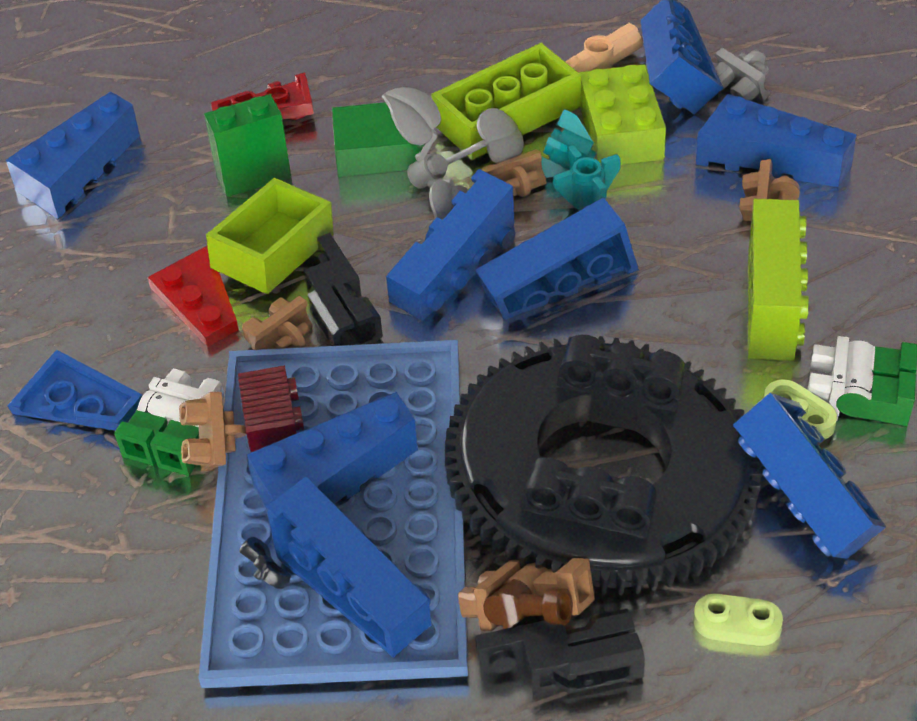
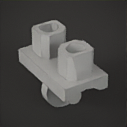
M723 47L715 53L718 64L714 67L723 85V89L733 81L736 83L730 89L733 96L742 97L749 101L758 97L764 101L770 95V91L764 88L765 75L768 72V67L764 65L766 61L764 53L759 50H753L748 54L742 52L737 57Z

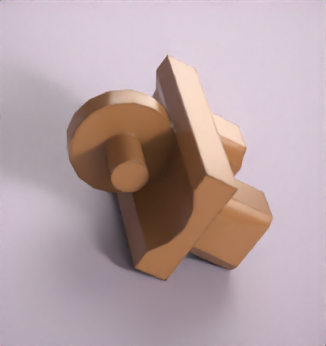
M537 149L524 154L521 153L519 156L495 165L491 164L481 168V170L512 185L513 196L519 194L521 197H524L531 193V189L547 184L541 165V152Z
M771 159L760 161L759 172L743 175L742 185L746 197L740 198L739 207L744 221L749 222L752 219L754 198L798 200L800 186L794 179L786 175L777 179L772 176Z
M298 296L290 302L280 297L271 304L269 308L270 317L266 320L261 321L258 318L252 317L243 323L242 330L245 340L252 346L253 350L306 347L303 336L313 328L306 312L307 300Z
M209 392L200 399L188 400L179 406L181 425L199 426V439H185L182 441V462L201 465V471H214L215 467L226 465V453L236 452L235 438L244 437L247 433L244 425L234 424L233 411L223 412L222 392Z

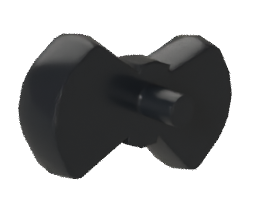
M250 537L243 542L239 552L251 560L257 568L253 576L258 580L262 579L275 588H284L289 583L292 574L276 564L271 557L269 547L255 537Z

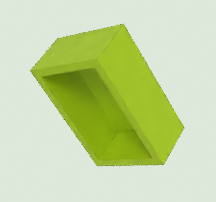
M627 65L625 67L579 72L581 74L580 109L586 131L594 142L592 150L597 152L594 159L598 160L601 164V159L618 154L620 165L664 160L666 126L653 87L649 82L646 65Z
M273 178L206 234L210 268L268 295L318 250L317 237L328 233L334 236L331 202Z

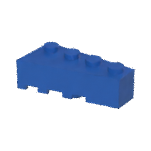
M661 0L640 20L649 82L653 87L667 95L677 108L681 109L684 107L691 113L696 114L723 89V85L689 9L677 0Z
M109 92L7 158L6 162L15 190L59 219L66 212L65 206L71 200L77 201L84 194L83 187L91 179L97 180L104 173L103 167L109 161H116L140 136L133 104L115 93Z
M727 94L698 132L696 165L708 167L709 162L725 164V170L739 172L740 167L760 170V161L771 159L773 177L774 175L785 173L791 174L792 179L796 181L839 187L852 167L857 134L777 110L774 107L758 104L742 97Z
M478 169L471 177L472 182H474L472 187L466 193L462 191L457 193L451 200L454 206L453 209L443 220L437 217L431 223L422 245L415 242L386 275L389 302L423 321L433 311L439 310L444 302L457 290H461L468 280L476 274L475 270L492 260L503 249L509 248L516 235L512 185Z
M603 197L499 257L490 260L475 271L485 294L503 320L547 305L549 298L555 295H564L566 298L577 294L578 287L593 281L597 285H601L611 281L612 274L624 270L628 275L639 271L625 223Z
M395 392L247 454L253 486L265 507L304 476L333 504L343 497L348 500L360 492L359 486L371 477L378 479L418 451L415 418L398 393Z
M770 392L733 424L741 435L738 438V442L751 457L755 458L757 456L765 466L762 473L767 481L777 490L782 489L790 499L787 506L792 514L802 523L806 521L816 534L812 538L817 547L827 556L832 555L833 557L848 559L884 530L886 526L859 487L850 480L847 483L844 482L842 477L846 474L845 467L838 457L834 456L826 448L821 449L819 444L824 440V437L817 427L811 426L802 418L806 412L800 403Z
M306 476L266 505L277 559L389 655L395 657L432 625L430 599L427 593L419 585L413 584Z

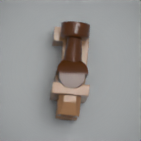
M572 558L557 572H552L551 569L546 567L538 569L535 567L536 563H530L520 568V560H509L497 571H485L481 574L478 586L465 587L458 592L461 616L478 618L480 631H493L499 625H502L503 629L511 628L524 616L543 615L545 621L549 624L566 625L570 621L571 615H579L595 600L589 559Z

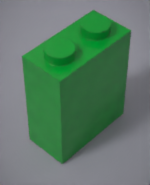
M271 94L254 97L241 103L220 107L217 110L204 113L216 177L226 197L263 187L273 178L281 181L292 178L282 114Z
M386 102L332 107L334 148L338 177L407 171L409 165L417 161L415 155L421 152L424 145H414L403 138L394 124Z

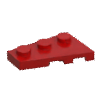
M305 72L295 75L294 82L282 86L280 81L268 84V89L261 93L255 94L252 91H245L211 102L212 111L220 107L231 106L254 97L271 94L282 114V119L298 120L307 115H314Z
M208 246L148 277L150 288L207 347L239 330L237 319L220 273L210 268Z

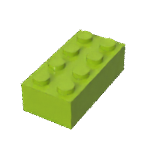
M539 43L432 93V100L437 105L441 115L440 124L436 128L462 151L483 141L477 130L478 117L483 111L496 108L510 116L517 124L518 130L524 135L559 118L564 109L572 112L581 107V74L543 43ZM483 147L467 156L473 160L488 153L487 147Z
M755 198L753 200L748 249V359L794 361L796 346L804 345L805 323H800V319H807L809 296L801 295V291H807L808 268H801V264H806L807 242L800 241V238H805L806 216L799 215V200Z

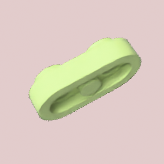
M776 380L766 387L764 397L771 392L799 402L806 412L802 418L811 426L817 427L824 440L833 435L836 427L837 413L830 404L791 380Z
M713 593L705 595L697 601L694 608L693 623L698 633L708 639L767 646L777 641L780 637L783 615L775 604L767 600ZM711 611H722L723 613L715 614ZM755 616L764 617L766 619L759 620L755 618Z

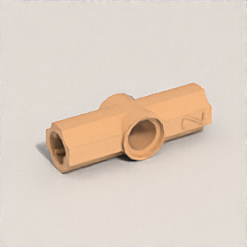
M628 23L607 36L597 35L589 37L584 42V50L565 62L578 73L594 69L613 68L615 63L643 47V37L638 32L636 26Z

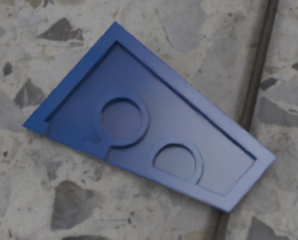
M56 350L7 407L14 415L115 431L122 421L129 422L138 409L143 395Z

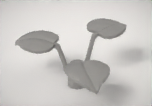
M411 87L395 88L381 96L387 103L394 124L403 138L411 144L424 145L421 152L415 155L417 161L409 165L407 175L415 187L423 189L428 186L430 188L429 199L435 219L438 217L443 220L453 209L454 206L451 200L459 191L464 193L468 191L462 185L454 186L452 179H442L446 174L449 164L483 147H487L488 154L495 163L503 162L522 153L524 141L517 124L505 112L491 108L483 111L477 120V130L483 141L447 159L440 154H427L437 138L434 128L441 121L440 112L432 98L425 92Z

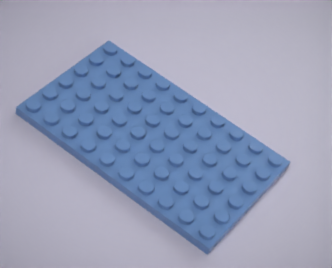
M458 340L229 351L224 412H234L235 425L245 426L238 373L285 365L287 378L295 377L299 401L291 403L292 407L300 406L304 430L392 393H398L415 418L418 451L378 479L371 477L359 486L360 492L347 500L343 497L334 505L413 584L419 585L427 593L430 599L432 625L395 657H392L277 559L267 509L253 486L247 454L251 452L246 435L235 438L236 452L226 453V465L218 466L199 668L201 688L468 676L466 617L461 616L458 592L465 588L464 522L462 511L456 510L455 499L451 497L450 486L447 484L444 454L446 430L449 428L450 416H454L455 404H460ZM250 537L260 539L269 547L271 557L276 564L292 574L289 583L284 588H275L262 579L258 580L253 576L257 568L251 560L239 552L244 541Z

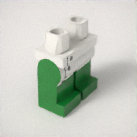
M837 336L835 347L814 344L810 370L831 374L810 373L807 390L828 402L835 409L837 416H839V412H842L852 417L908 426L915 401L917 344L902 342L900 349L873 346L861 340L849 342V337Z
M174 368L165 379L153 377L149 384L150 390L146 391L142 396L138 409L129 422L122 421L114 432L122 457L151 466L157 463L158 468L190 477L196 465L182 462L181 446L182 441L185 439H199V426L181 425L179 406L185 401L200 399L209 392H222L223 400L225 394L222 383L218 380L207 378L203 380L197 389L191 387L193 384L190 375L185 371ZM137 444L142 445L144 451L137 450ZM171 455H178L179 461L172 460Z

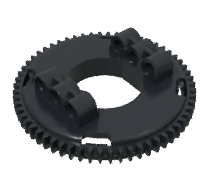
M584 334L569 337L568 343L562 345L558 339H553V347L550 348L543 342H539L537 352L526 346L524 357L514 351L511 354V363L501 358L499 359V368L491 365L488 366L487 376L479 374L477 376V384L470 383L468 385V394L462 393L460 404H455L454 416H450L449 428L446 430L444 453L447 484L450 486L451 497L455 499L456 510L462 511L463 522L470 523L472 534L481 533L482 545L492 543L493 555L505 552L506 563L509 560H520V568L530 563H536V568L546 567L551 569L552 572H557L572 558L589 559L593 587H600L602 595L606 593L607 588H616L620 596L624 592V587H632L638 595L641 586L646 584L654 592L659 581H662L670 588L675 576L680 581L686 582L689 572L699 575L703 565L712 567L716 557L719 559L723 558L727 549L734 547L737 538L742 536L745 526H748L761 487L762 471L760 467L762 462L757 456L755 458L751 457L738 442V438L741 435L733 424L744 415V410L734 409L736 404L735 398L725 399L726 388L714 390L715 378L703 381V369L693 373L690 371L692 364L690 361L684 363L678 355L664 351V349H659L654 353L649 352V344H645L639 349L635 346L634 340H630L629 343H620L619 338L615 337L611 344L605 343L603 336H599L597 339L596 337ZM593 421L634 430L642 434L659 451L666 471L654 484L637 476L611 477L610 474L596 467L587 466L577 469L568 467L564 462L555 458H541L539 448L558 429L576 422ZM475 485L487 486L494 499L501 505L504 511L497 515L482 493L475 496ZM691 532L700 533L703 536L702 542L699 545L692 541L670 553L665 554L663 545L676 541Z

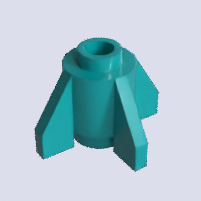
M565 109L557 123L564 130L561 131L555 128L548 138L543 151L544 154L550 156V159L544 157L541 159L542 170L546 178L571 169L568 160V147L575 145L582 154V158H595L597 154L596 151L592 150L594 142L578 116Z
M575 145L568 147V160L571 169L553 175V186L573 207L582 210L603 197L606 199L607 190L620 170V157L616 154L601 159L600 164L594 158H582V154Z

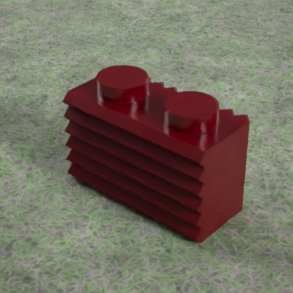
M285 365L238 373L245 428L251 453L297 434L296 431L304 430L300 406L292 407L291 403L299 401L295 377L287 378Z

